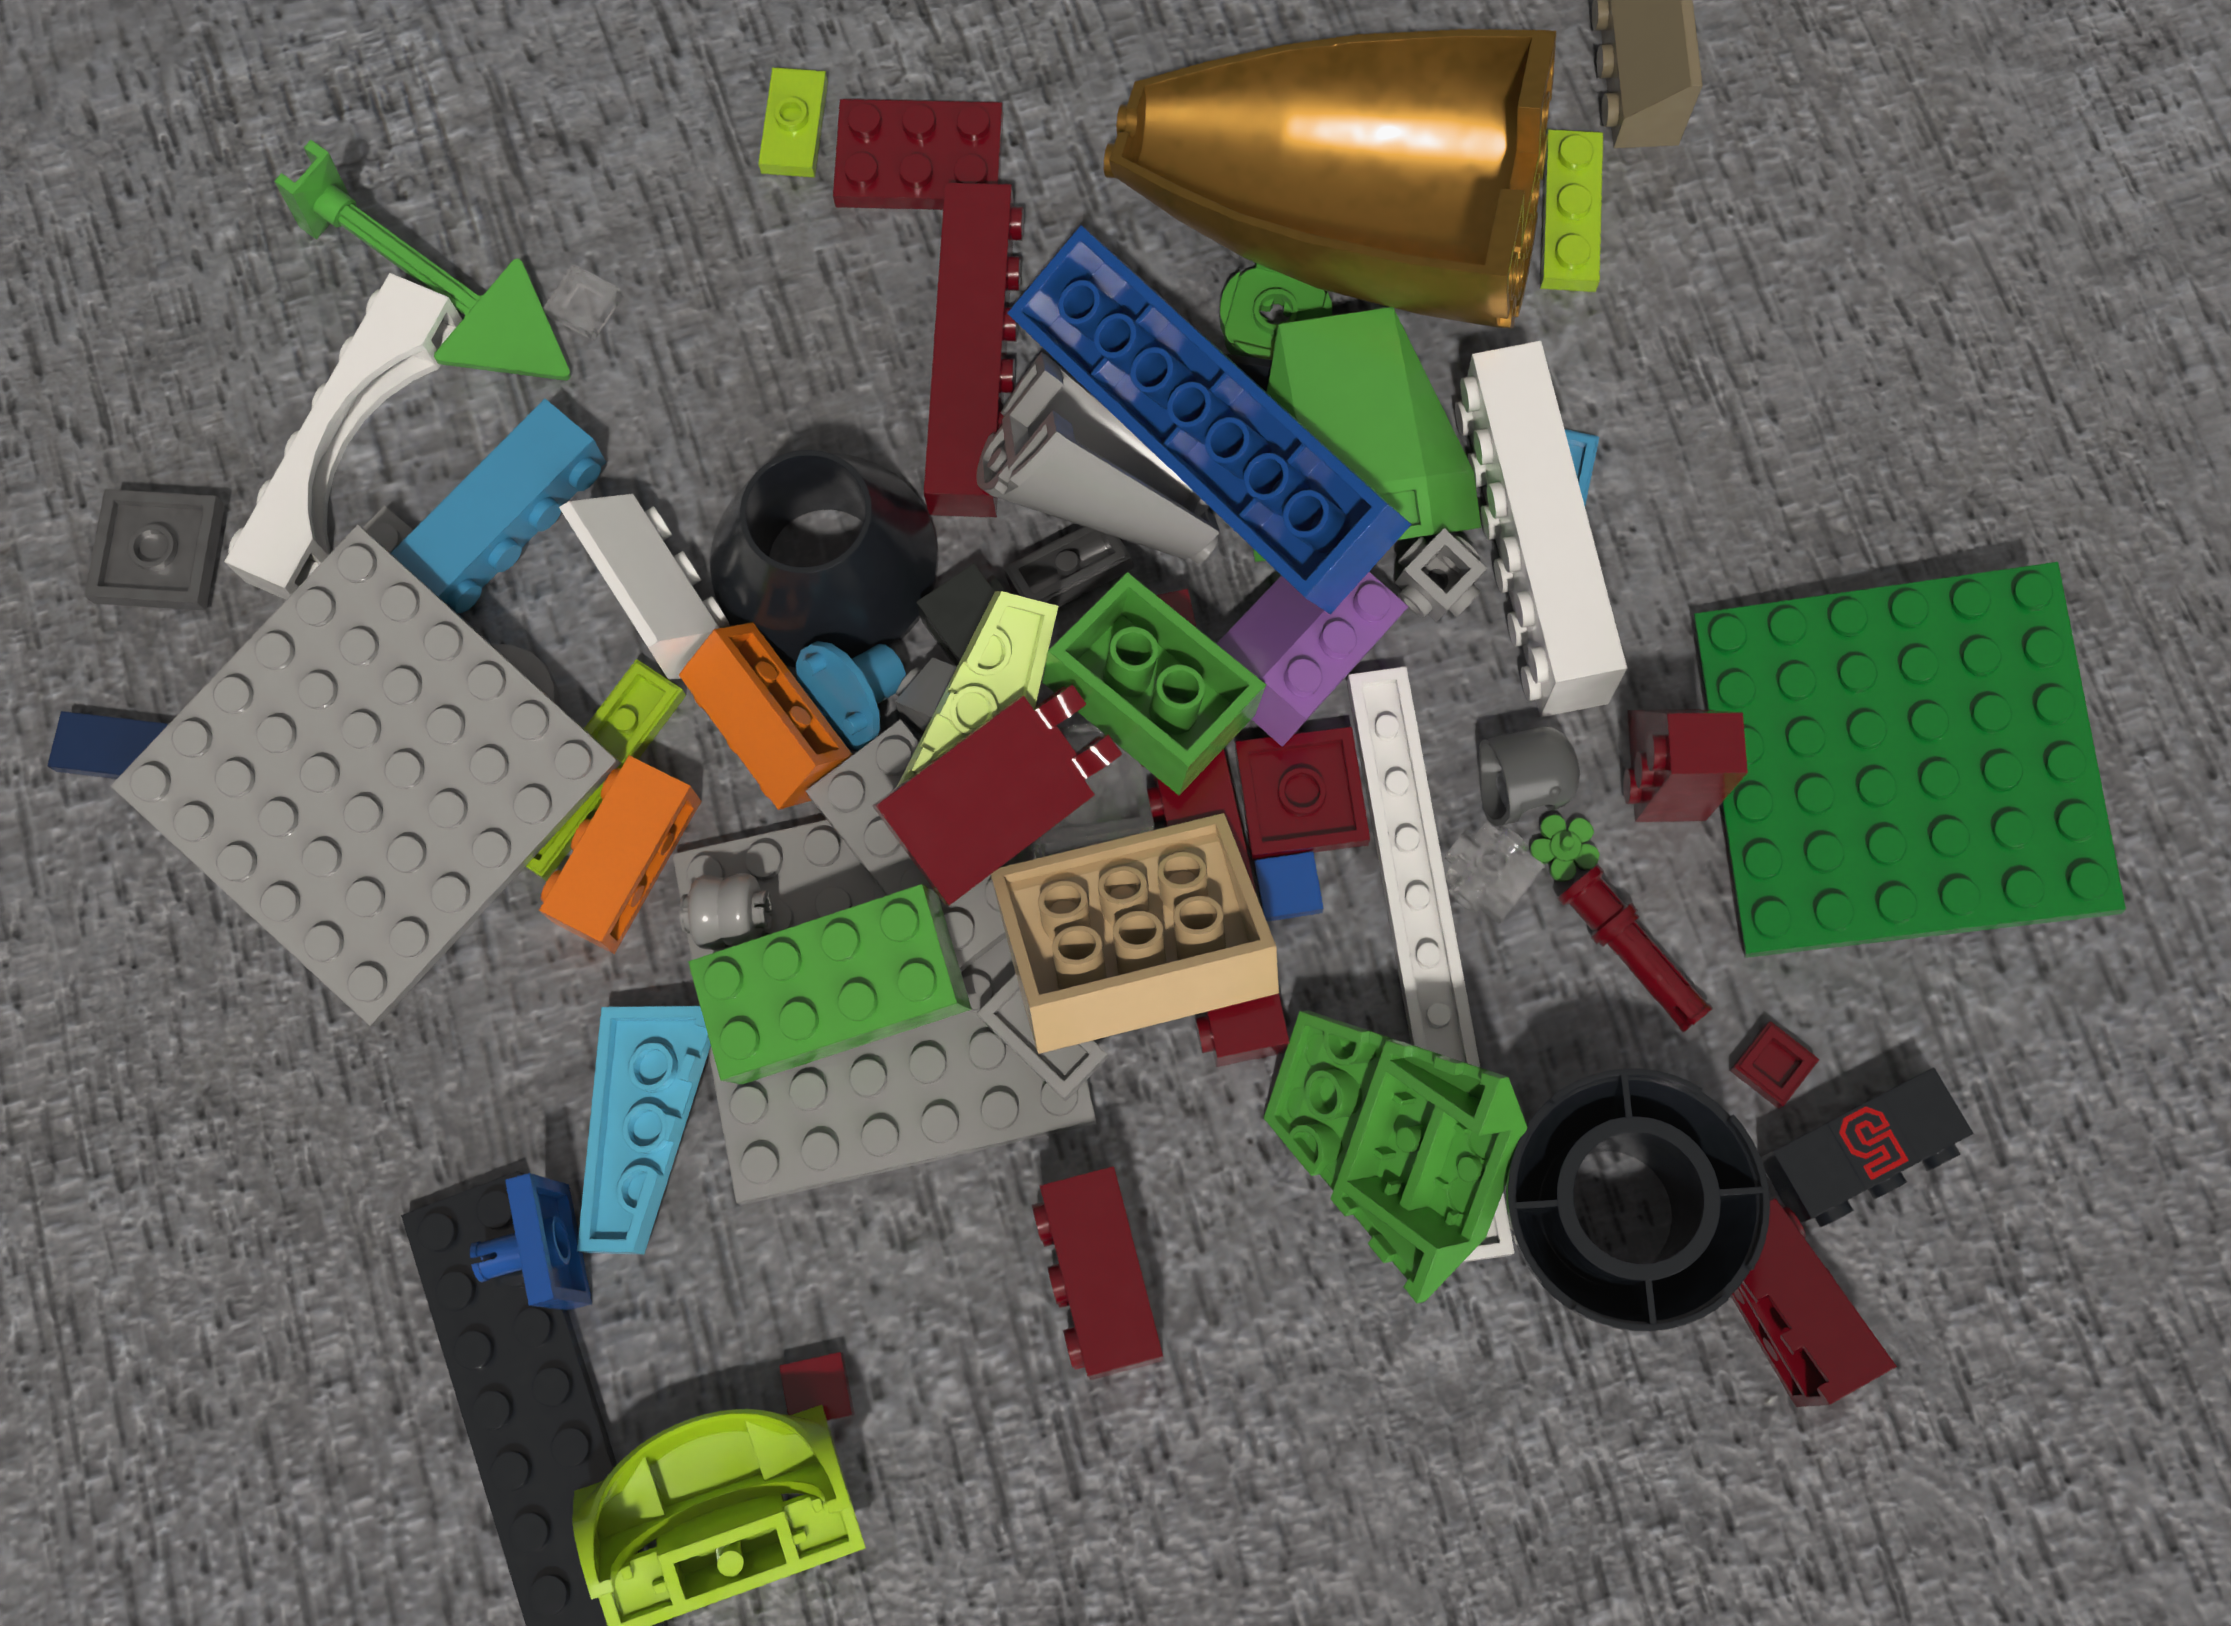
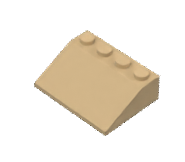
M1224 813L1000 867L991 874L1023 1004L1038 1054L1279 993L1276 944Z

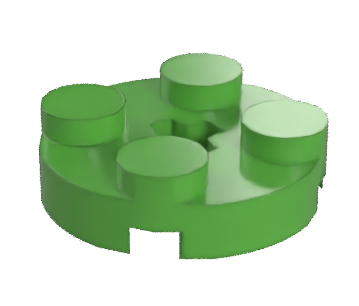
M1256 263V268L1247 270L1241 276L1240 272H1238L1227 283L1220 302L1219 320L1227 351L1233 355L1272 360L1278 324L1268 323L1267 318L1261 316L1260 312H1270L1273 304L1284 306L1283 314L1290 318L1286 322H1280V324L1332 316V301L1328 291L1325 294V291L1310 286Z

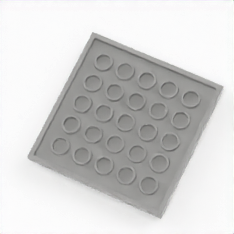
M357 525L114 781L111 787L369 1026H378L621 762L372 535Z
M827 820L672 854L680 899L683 894L689 895L692 883L697 877L702 875H713L722 878L738 873L753 875L760 885L761 892L763 890L770 892L773 912H765V915L773 916L771 928H763L761 937L887 896ZM1031 843L1013 857L1016 863L1037 859L1034 843ZM682 908V910L688 911V908ZM691 932L687 933L692 960L733 947L727 945L715 950L702 949L695 944ZM1004 938L961 972L972 1010L746 1084L720 1081L713 1051L710 1046L709 1057L736 1203L744 1205L1096 1124L1087 1080L1065 1102L976 1014L1016 974L1007 938Z

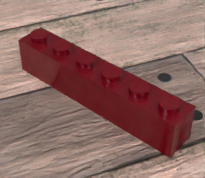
M945 182L924 480V497L928 513L933 516L997 518L998 498L989 495L978 486L977 468L988 436L992 433L996 434L1003 425L1002 419L1004 415L1001 414V411L1003 409L1004 393H1013L1015 387V359H1006L1007 341L1017 342L1018 323L1007 313L1012 308L1009 307L1010 291H1020L1021 257H1012L1013 240L1023 241L1024 208L1014 206L1012 184Z

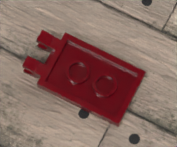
M1073 684L1066 688L1061 687L1034 709L1024 696L1016 698L872 805L945 905L950 906L1095 796L1085 780L1122 755L1108 734L1102 738L1096 736L1079 751L1075 752L1056 726L1087 705Z

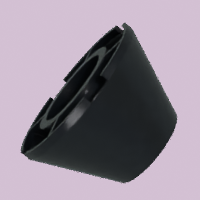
M817 450L789 452L776 457L759 469L737 493L724 511L717 525L710 553V573L714 594L728 622L732 626L753 622L783 663L795 668L800 651L816 641L832 643L852 659L878 644L888 646L897 638L902 640L921 618L916 602L934 590L938 571V549L932 522L925 507L913 490L901 478L877 463L852 455ZM818 510H837L848 513L863 522L860 534L851 547L838 558L828 563L813 567H793L779 563L769 557L772 545L783 528L794 519L806 513Z
M1641 1068L1615 1069L1589 1075L1563 1088L1545 1102L1528 1122V1128L1520 1137L1512 1155L1506 1186L1507 1212L1514 1241L1523 1260L1538 1282L1556 1300L1578 1315L1600 1325L1627 1331H1659L1692 1323L1707 1316L1729 1300L1728 1298L1740 1287L1750 1270L1754 1269L1760 1258L1766 1241L1770 1215L1769 1187L1761 1157L1753 1140L1734 1114L1730 1116L1716 1101L1701 1091L1703 1088L1672 1074ZM1611 1151L1632 1156L1647 1165L1664 1185L1671 1205V1228L1664 1247L1650 1263L1635 1264L1616 1259L1599 1249L1582 1229L1575 1212L1573 1191L1578 1169L1588 1154Z

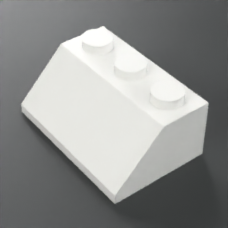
M633 494L574 500L560 506L559 508L668 680L672 683L681 680L679 673L712 631L718 628L729 627L730 624L712 596L702 602L693 588V585L701 581L685 553L681 551L673 556L664 540L671 537L672 534L656 508L653 506L644 512Z

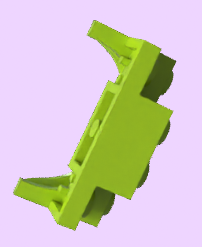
M822 1405L793 1415L756 1409H732L690 1418L657 1433L637 1446L614 1467L603 1481L574 1491L572 1523L581 1567L591 1600L599 1598L608 1626H652L866 1548ZM783 1494H803L787 1501L783 1497ZM656 1539L657 1547L637 1553L644 1546H646L647 1544Z

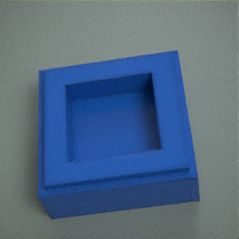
M1313 851L1254 861L1261 908L1267 922L1323 913L1324 908Z

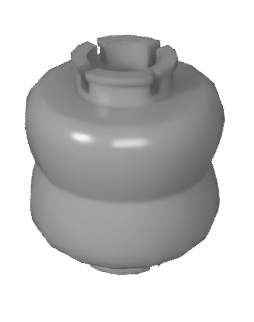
M738 873L725 878L713 875L699 876L692 883L689 895L683 894L680 900L679 907L688 908V911H679L683 932H691L695 944L699 948L706 950H715L727 945L736 946L760 938L763 928L770 929L773 921L772 915H765V912H773L770 892L768 890L761 892L757 879L747 873Z

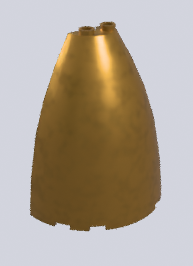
M1458 29L1356 34L1279 45L1211 60L1135 81L1128 104L1120 105L1116 125L1117 137L1115 143H1108L1106 146L1104 174L1106 178L1120 180L1178 221L1243 258L1315 288L1419 315L1512 329L1515 317L1519 316L1538 219L1537 207L1540 180H1543L1548 140L1546 129L1549 104L1552 100L1556 31Z

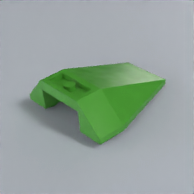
M1388 307L1278 324L1266 392L1412 524L1398 540L1438 535L1444 528L1449 533L1481 528L1474 470L1394 308ZM1252 548L1254 562L1266 561Z

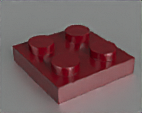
M1352 727L1294 734L1283 747L1272 737L1235 742V754L1251 861L1312 851L1315 853L1369 845L1370 834Z

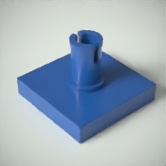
M531 1173L506 1179L515 1233L471 1244L470 1258L480 1257L483 1262L471 1264L478 1281L485 1282L490 1280V1278L522 1270L529 1306L573 1310L591 1305L592 1299L583 1253L577 1251L579 1233L569 1184Z

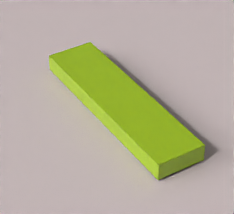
M636 659L584 729L621 762L618 766L621 769L629 755L636 759L641 757L686 697L683 689ZM604 782L525 866L527 869L545 881L548 880L570 852L571 842L579 825L587 818L592 819L603 800L601 799V790Z

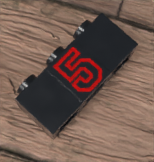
M1933 1067L1762 1156L1761 1160L1765 1172L1782 1202L1793 1211L1800 1223L1815 1218L1819 1227H1823L1854 1211L1848 1201L1854 1196L1868 1190L1873 1199H1876L1907 1183L1902 1171L1922 1162L1926 1171H1929L1959 1156L1960 1152L1955 1143L1974 1133Z

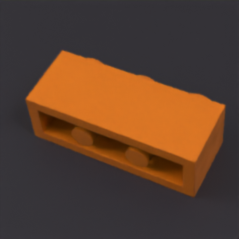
M753 622L714 629L679 673V677L693 694L696 703L705 710L726 739L730 749L739 756L758 782L764 795L772 801L778 810L812 801L808 797L806 790L853 755Z
M630 755L621 769L615 768L606 778L601 790V799H603L592 819H585L577 828L571 842L573 852L562 871H554L546 881L541 893L543 904L539 909L554 924L613 954L617 951L702 802L690 785Z

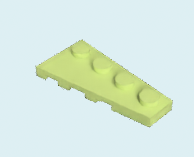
M1003 591L994 592L897 787L1016 698L1024 696L1032 708H1035L1059 606Z

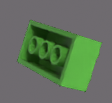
M923 884L688 961L720 1081L746 1084L972 1010L939 896Z

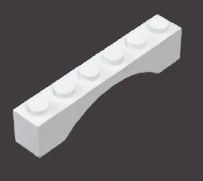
M389 273L381 289L376 290L371 295L367 303L364 319L354 336H350L342 345L337 366L327 383L322 384L317 389L312 400V409L301 429L294 432L287 441L284 458L272 479L267 480L260 488L257 496V505L246 525L240 528L230 541L229 554L224 562L246 583L287 600L331 553L327 535L328 501L334 474L346 447L364 421L386 399L412 381L440 368L441 364L436 362L434 353L463 320L449 297Z

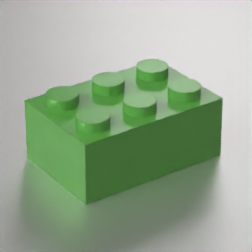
M1128 572L1048 650L1042 682L1053 692H1056L1061 687L1066 688L1073 684L1087 704L1077 712L1105 735L1108 734L1113 742L1178 795L1193 782L1255 716L1266 687L1263 681Z

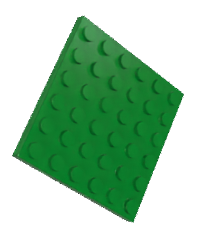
M2058 562L1694 613V625L1707 710L1743 712L1748 773L1722 802V810L1745 958L2119 915L2126 910Z

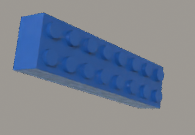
M1080 225L1008 311L1007 314L1299 593L1330 615L1412 525L1083 226Z

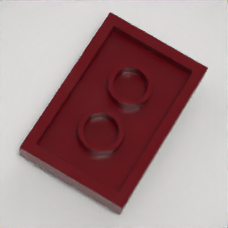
M840 99L833 187L835 207L943 210L945 182L1000 184L1003 134L1002 102Z

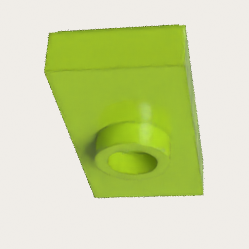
M772 67L758 162L761 174L815 178L828 87L826 71Z

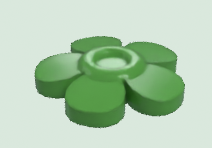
M1550 815L1542 821L1540 832L1544 838L1537 839L1532 843L1530 854L1533 861L1541 865L1548 864L1554 859L1549 870L1553 879L1568 882L1574 878L1576 866L1581 870L1587 871L1595 867L1599 860V851L1593 845L1585 844L1594 834V829L1587 820L1576 818L1570 823L1567 831L1566 823L1561 816Z

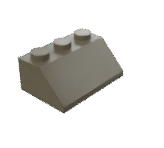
M1593 0V30L1601 31L1602 44L1599 45L1597 52V74L1599 79L1606 78L1608 93H1604L1602 100V122L1604 127H1611L1613 148L1679 146L1703 86L1693 0Z

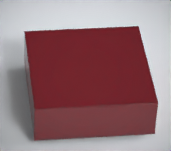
M1769 1021L1763 1026L1729 1071L1776 1108L1780 1109L1787 1103L1820 1059Z
M843 1352L779 1365L788 1415H793L819 1405L823 1406L827 1421L855 1415Z

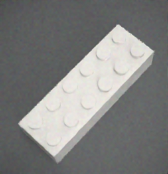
M1536 341L1472 354L1468 375L1460 380L1462 401L1455 403V415L1461 436H1470L1474 453L1468 454V460L1474 470L1476 487L1482 486L1487 504L1481 507L1483 530L1487 540H1496L1500 558L1494 560L1496 582L1501 593L1509 592L1514 611L1509 612L1507 616L1510 638L1514 647H1523L1527 666L1521 668V679L1525 696L1528 701L1536 700L1540 718L1609 704L1627 669L1542 342Z

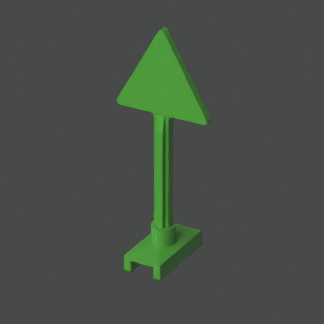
M312 140L304 146L311 165L296 182H293L282 173L275 179L274 182L298 226L317 240L330 224L337 228L343 226L426 288L449 297L455 308L465 315L464 319L434 353L438 364L564 381L571 378L568 365L520 259L512 260L484 295L475 294L357 208L356 201L349 196L329 152Z

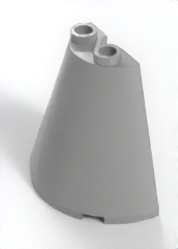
M1041 352L1001 411V414L1004 415L1002 419L1003 425L996 434L992 433L987 438L977 468L978 486L993 497L1181 559L1190 558L1197 564L1206 560L1214 550L1218 541V534L1220 533L1215 516L1206 510L1209 506L1083 385L1050 357Z

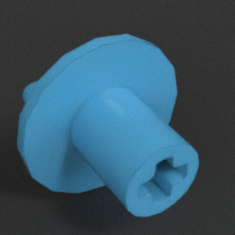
M816 641L802 649L796 661L798 683L847 748L854 751H859L878 736L880 731V714L877 704L896 694L900 683L906 677V672L900 658L891 648L883 644H878L851 659L848 654L832 643Z

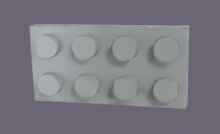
M901 719L806 790L808 797L886 895L920 884L934 891L872 806L897 787L919 744L918 740ZM1012 858V859H1010L1008 862H1006L1004 865H1002L1001 867L1008 866V865H1012V864H1017V863H1016V861ZM991 875L950 906L945 905L939 897L961 972L1006 938Z

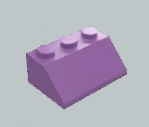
M1368 572L1330 615L1306 599L1281 575L1219 640L1217 645L1266 684L1257 712L1251 720L1283 747L1409 606L1373 574Z

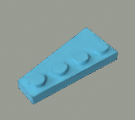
M700 1006L601 1007L577 1251L645 1254L711 1046Z

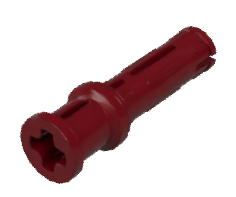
M1596 865L1561 894L1557 900L1563 906L1571 905L1593 931L1591 939L1595 944L1599 943L1602 947L1608 944L1653 998L1670 1015L1672 1020L1679 1026L1681 1032H1685L1692 1024L1694 1025L1710 1012L1713 1007L1703 999L1663 951L1646 934L1636 921L1640 917L1636 913L1638 909L1632 903L1624 904L1602 878L1604 870L1599 865Z

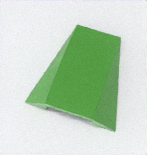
M1309 1010L1299 1011L1289 1041L1290 1044H1288L1264 1115V1120L1311 1176L1320 1175L1333 1190L1330 1199L1344 1216L1354 1215L1372 1237L1368 1245L1383 1263L1393 1262L1404 1275L1407 1282L1403 1287L1416 1303L1425 1302L1479 1246L1488 1234L1507 1183L1512 1155L1520 1137L1528 1128L1510 1079L1507 1076Z

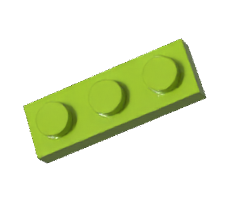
M1548 129L1543 184L1540 289L1596 292L1600 282L1603 133Z

